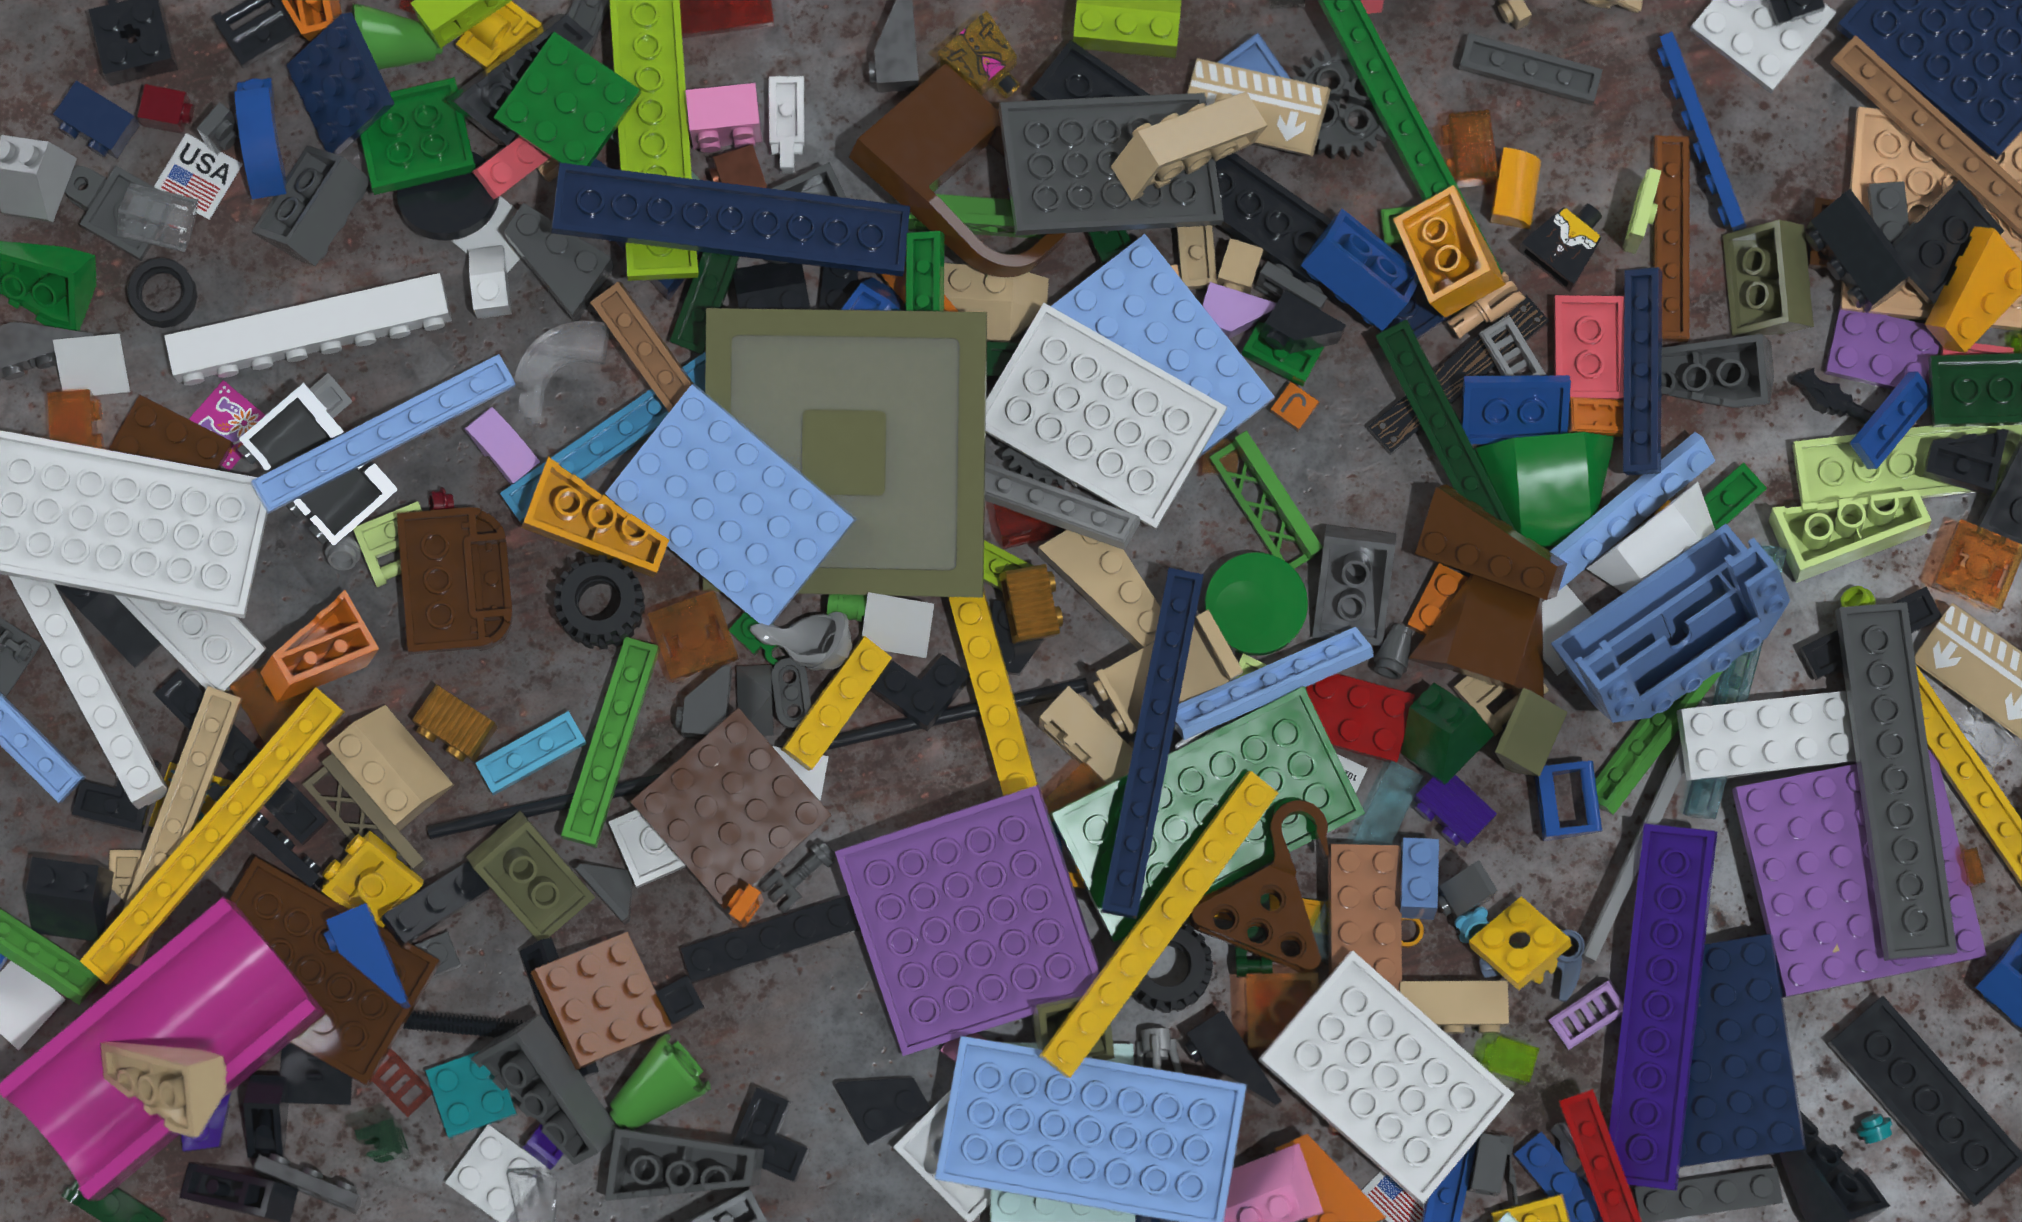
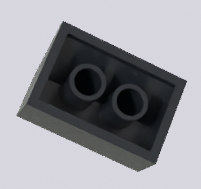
M1851 189L1813 218L1805 229L1808 233L1806 238L1810 246L1816 252H1822L1828 260L1827 267L1830 273L1837 280L1842 279L1849 289L1847 293L1850 300L1856 307H1862L1866 313H1869L1901 291L1913 275V272Z

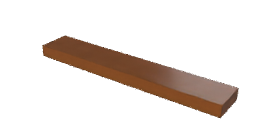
M1655 135L1653 169L1661 170L1662 172L1653 202L1658 204L1653 222V268L1659 267L1662 271V341L1688 342L1690 335V136Z

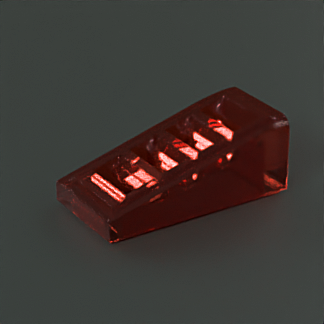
M390 1048L387 1054L389 1059L379 1067L372 1082L408 1118L433 1092ZM396 1064L400 1069L384 1083L380 1078ZM406 1074L410 1080L394 1094L390 1088ZM416 1084L423 1092L407 1107L400 1099Z

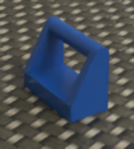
M1593 761L1546 765L1540 776H1534L1543 841L1602 832ZM1580 771L1587 825L1560 828L1553 776Z

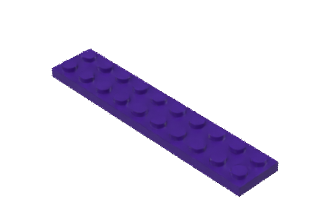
M1644 824L1609 1134L1628 1185L1677 1191L1717 841L1716 831Z

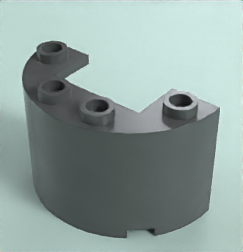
M302 383L239 438L242 445L238 448V451L251 465L254 462L259 464L264 470L259 475L262 476L345 432L327 413L325 406ZM370 461L287 504L286 507L296 517L303 514L312 524L309 528L310 532L322 545L329 541L334 546L398 489L380 468Z

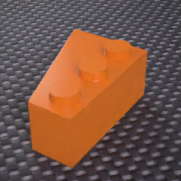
M1308 1134L1276 1147L1272 1151L1275 1153L1296 1144L1300 1145L1324 1212L1305 1219V1222H1380L1386 1218Z

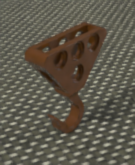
M1297 800L1281 806L1271 820L1269 833L1273 847V863L1196 906L1190 916V925L1198 932L1308 975L1317 969L1321 962V956L1296 879L1297 871L1283 837L1282 823L1287 817L1294 814L1308 817L1315 826V836L1324 858H1327L1329 855L1327 844L1328 824L1323 812L1317 806L1307 801ZM1265 894L1276 896L1279 901V908L1272 911L1265 909L1260 901L1261 896ZM1219 913L1229 915L1232 918L1233 927L1228 930L1219 929L1214 923V916ZM1251 927H1260L1266 933V941L1259 944L1252 942L1248 938L1247 930ZM1286 940L1294 941L1299 946V955L1295 957L1286 956L1281 950V943Z

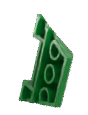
M1588 432L1517 437L1477 447L1475 451L1479 459H1481L1516 531L1542 547H1555L1598 512L1615 437Z

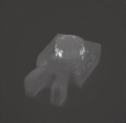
M1972 705L1967 711L1974 718L1973 724H1966L1961 717L1955 723L1963 733L1970 734L1973 738L1969 742L1979 758L1992 770L2019 744L1995 720L1987 724L1983 719L1981 710Z

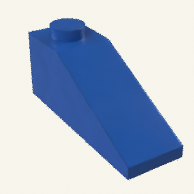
M365 903L327 919L326 922L330 930L324 932L331 951L338 950L345 960L404 1010L411 1007L370 907Z

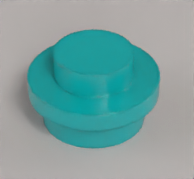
M1874 1114L1862 1119V1126L1856 1130L1858 1136L1863 1137L1866 1144H1871L1892 1135L1890 1129L1892 1121L1888 1117L1882 1118L1881 1114Z

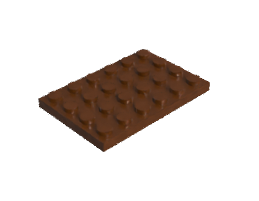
M255 857L229 900L239 907L326 1012L290 1043L368 1087L441 961L410 943L401 948L389 931L378 926L411 1007L404 1010L345 960L338 950L331 951L324 932L330 930L326 920L349 909Z

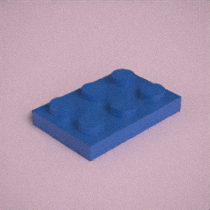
M1464 376L1461 424L1472 444H1492L1517 437L1568 433L1570 376Z

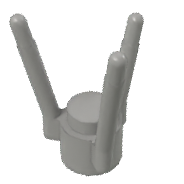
M1167 1028L1142 1030V1041L1136 1042V1066H1144L1146 1055V1060L1153 1061V1069L1161 1070V1060L1168 1059L1169 1053L1174 1071L1184 1074L1177 1053L1176 1039H1170V1030Z

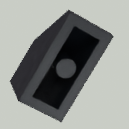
M1285 290L1267 318L1260 336L1274 349L1285 350L1291 354L1338 344L1346 324Z
M250 1076L244 1099L248 1158H258L259 1155L269 1158L270 1154L283 1158L285 1156L289 1107L287 1076Z

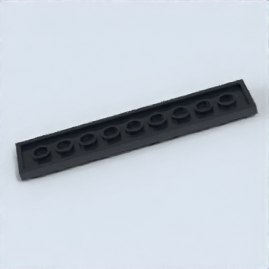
M1072 40L1067 43L1030 92V95L1038 101L1150 95ZM1232 153L1215 161L1224 218L1222 225L1219 226L1240 241L1262 248V256L1274 264H1280L1288 268L1292 272L1293 277L1303 283L1310 282L1319 287L1322 282L1312 279L1301 264L1311 247L1332 220L1237 154Z

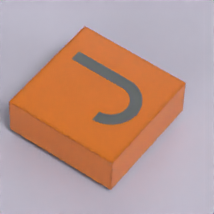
M1290 382L1274 403L1270 412L1296 431H1299L1318 406L1319 401Z

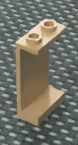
M1209 610L1197 615L1195 618L1179 704L1226 684L1243 674L1242 668ZM1154 642L1110 667L1096 671L1098 681L1093 683L1102 701L1104 702L1109 699L1116 710L1110 715L1120 733L1127 730L1130 737L1136 734Z

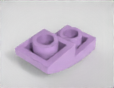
M493 407L487 409L464 428L482 454L490 457L510 484L517 482L540 463L521 437Z

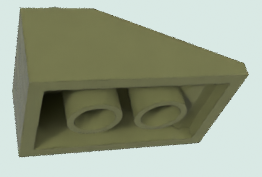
M521 810L466 857L475 871L538 941L549 938L595 898L592 892Z

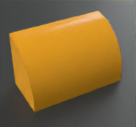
M1503 147L1499 160L1490 223L1531 229L1541 168V160L1537 156L1522 150Z

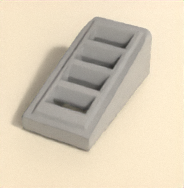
M1510 315L1479 333L1501 376H1515L1514 373L1528 366L1530 372L1524 376L1546 375ZM1507 329L1510 335L1495 344L1492 337ZM1514 341L1517 347L1502 356L1499 350ZM1521 353L1523 360L1509 367L1507 361Z

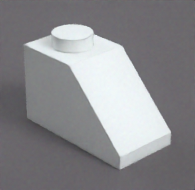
M504 245L469 249V277L473 310L477 319L511 315Z

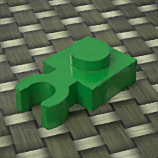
M744 612L728 629V632L754 656L760 649L765 651L767 662L774 667L778 661L772 656V653L780 647L765 645L760 642L750 631L753 625L760 623Z

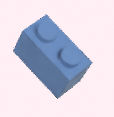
M1403 837L1401 843V918L1434 920L1438 908L1439 839Z

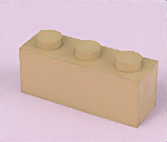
M1400 981V993L1438 1027L1443 1028L1446 1034L1464 1033V1028L1478 1027L1480 1034L1500 1033V1027H1506L1509 1024L1508 981Z

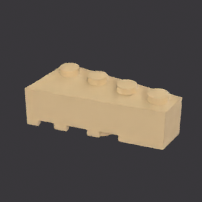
M1065 530L1038 547V556L1060 574V577L1069 585L1073 586L1095 610L1097 609L1109 620L1110 624L1133 646L1140 650L1154 642L1161 607L1123 549L1069 530Z

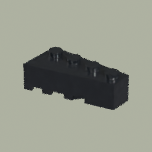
M556 14L445 101L495 142L508 146L516 134L496 121L494 116L553 32H556L581 50L585 48L593 36L567 14Z

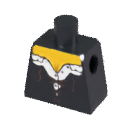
M1586 204L1576 216L1563 207L1525 238L1519 252L1567 291L1571 292L1601 240V236L1593 228L1602 218V214L1590 204Z

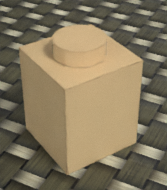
M1230 238L1217 284L1250 294L1262 258L1263 249Z

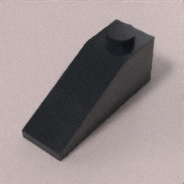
M63 585L56 586L134 668L139 666L161 645L115 595Z
M1224 1010L1186 1034L1189 1042L1184 1044L1195 1063L1201 1060L1206 1068L1226 1080L1246 1084V1092L1273 1108L1282 1102Z
M189 1163L180 1198L277 1222H290L299 1189L274 1181Z

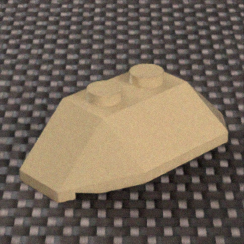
M944 263V295L959 312H987V341H1012L1030 327L1043 303L1047 304L1049 278L1030 272L1016 277H995L982 273L967 264Z

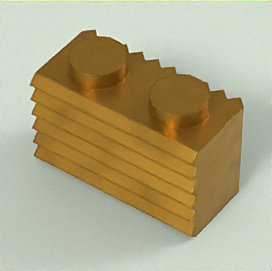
M1046 564L1005 571L999 574L1013 644L1049 638L1060 634L1059 627L1063 626V616L1060 607L1054 606L1052 593L1056 592V581L1053 572L1047 571Z
M435 685L412 719L419 726L416 733L431 743H434L436 739L448 745L445 751L461 762H464L466 757L475 762L498 728L494 721L438 685Z

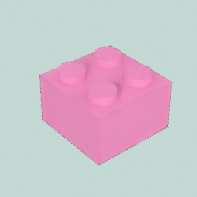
M755 83L685 90L693 149H700L701 152L710 153L719 151L721 146L734 145L735 148L739 149L752 144L755 146V143L762 142Z

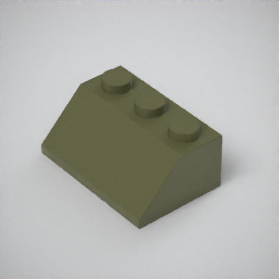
M1779 219L1724 234L1723 243L1732 336L1779 335L1814 327L1804 225Z

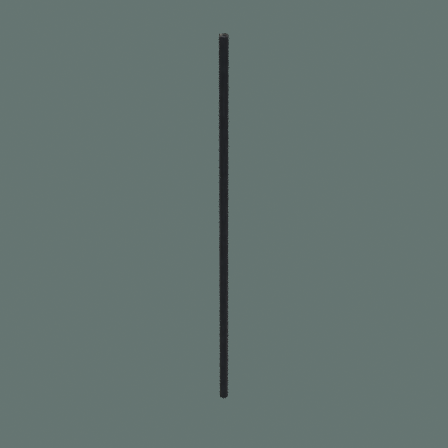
M1081 678L1013 695L1017 707L1056 699L1068 685L1077 694L1088 692L1089 688L1087 679ZM975 702L946 709L933 726L981 716L978 703ZM904 718L838 733L827 750L923 728L911 719ZM662 773L617 783L613 798L642 792ZM574 793L428 825L429 838L431 840L506 823L520 810L529 818L568 809L571 806Z

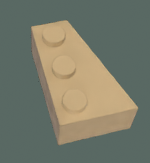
M1068 685L1039 717V729L1102 786L1128 774L1134 743L1132 741L1129 743L1125 742L1118 735L1120 732L1118 728L1107 718L1104 717L1102 719L1093 710V706Z

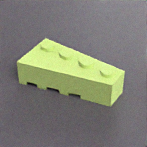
M1916 489L1871 495L1869 498L1853 500L1852 498L1838 499V502L1822 504L1813 502L1785 508V506L1773 507L1768 521L1796 583L1927 534L1932 520Z

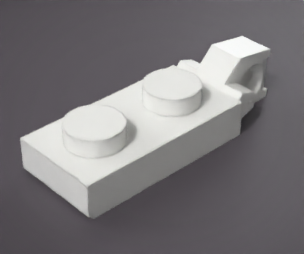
M804 76L769 77V144L771 154L780 155L781 174L795 173L794 154H803V146H805Z

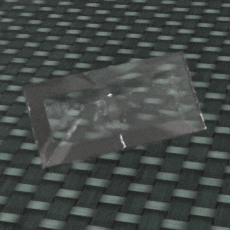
M544 1167L507 1169L506 1174L517 1222H556L557 1177Z

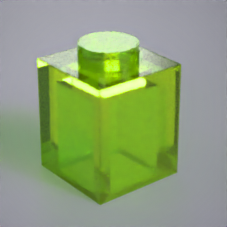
M1497 1036L1493 1044L1487 1042L1481 1063L1487 1064L1486 1069L1495 1077L1527 1086L1531 1081L1540 1048Z

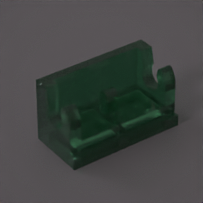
M393 1118L354 1131L358 1141L363 1140L366 1146L374 1145L376 1150L367 1152L366 1156L374 1158L375 1162L386 1163L398 1158L404 1160L411 1158L401 1124Z

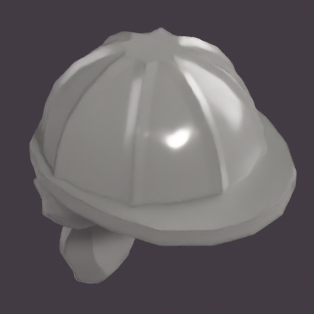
M833 612L828 615H812L797 621L789 628H780L773 624L766 625L763 623L755 624L750 628L752 634L765 645H775L784 648L794 662L801 666H806L811 671L840 667L849 657V653L852 650L849 620L846 614L840 612Z

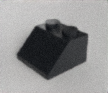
M766 263L736 269L733 277L739 309L811 310L802 264Z
M32 857L25 892L31 929L41 935L96 942L104 931L114 872L97 865Z

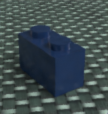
M77 80L53 114L60 124L58 129L74 140L80 136L89 142L87 147L104 158L109 154L118 159L140 126L134 115Z

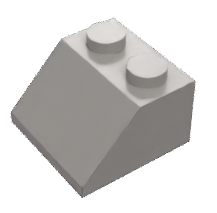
M1 135V213L53 223L77 158L48 141Z

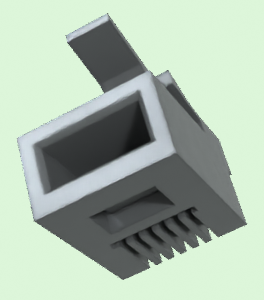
M1484 1133L1478 1137L1468 1185L1469 1192L1498 1196L1501 1193L1507 1158L1508 1183L1512 1186L1514 1205H1518L1515 1170L1512 1167V1150L1515 1137L1495 1136Z

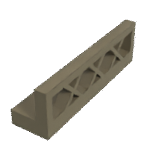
M331 753L322 761L324 766L304 782L303 786L350 841L356 836L350 828L359 829V835L364 837L365 829L380 830L384 835V842L387 845L390 842L398 851L397 857H403L410 865V869L417 874L427 863L335 755ZM331 773L338 781L337 797L321 796L314 786ZM343 788L351 798H342ZM327 802H337L336 812ZM342 803L357 804L361 808L360 824L345 823L340 818ZM366 815L374 825L365 824Z

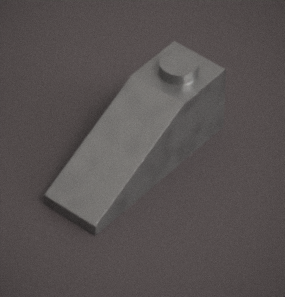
M913 0L895 1L875 47V61H868L870 82H877L878 93L911 91L919 86Z

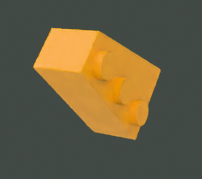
M1974 226L1970 234L1972 239L1964 255L1958 257L1954 265L1957 268L1948 286L1944 285L1924 324L1945 350L1966 353L2022 295V261L1995 228Z

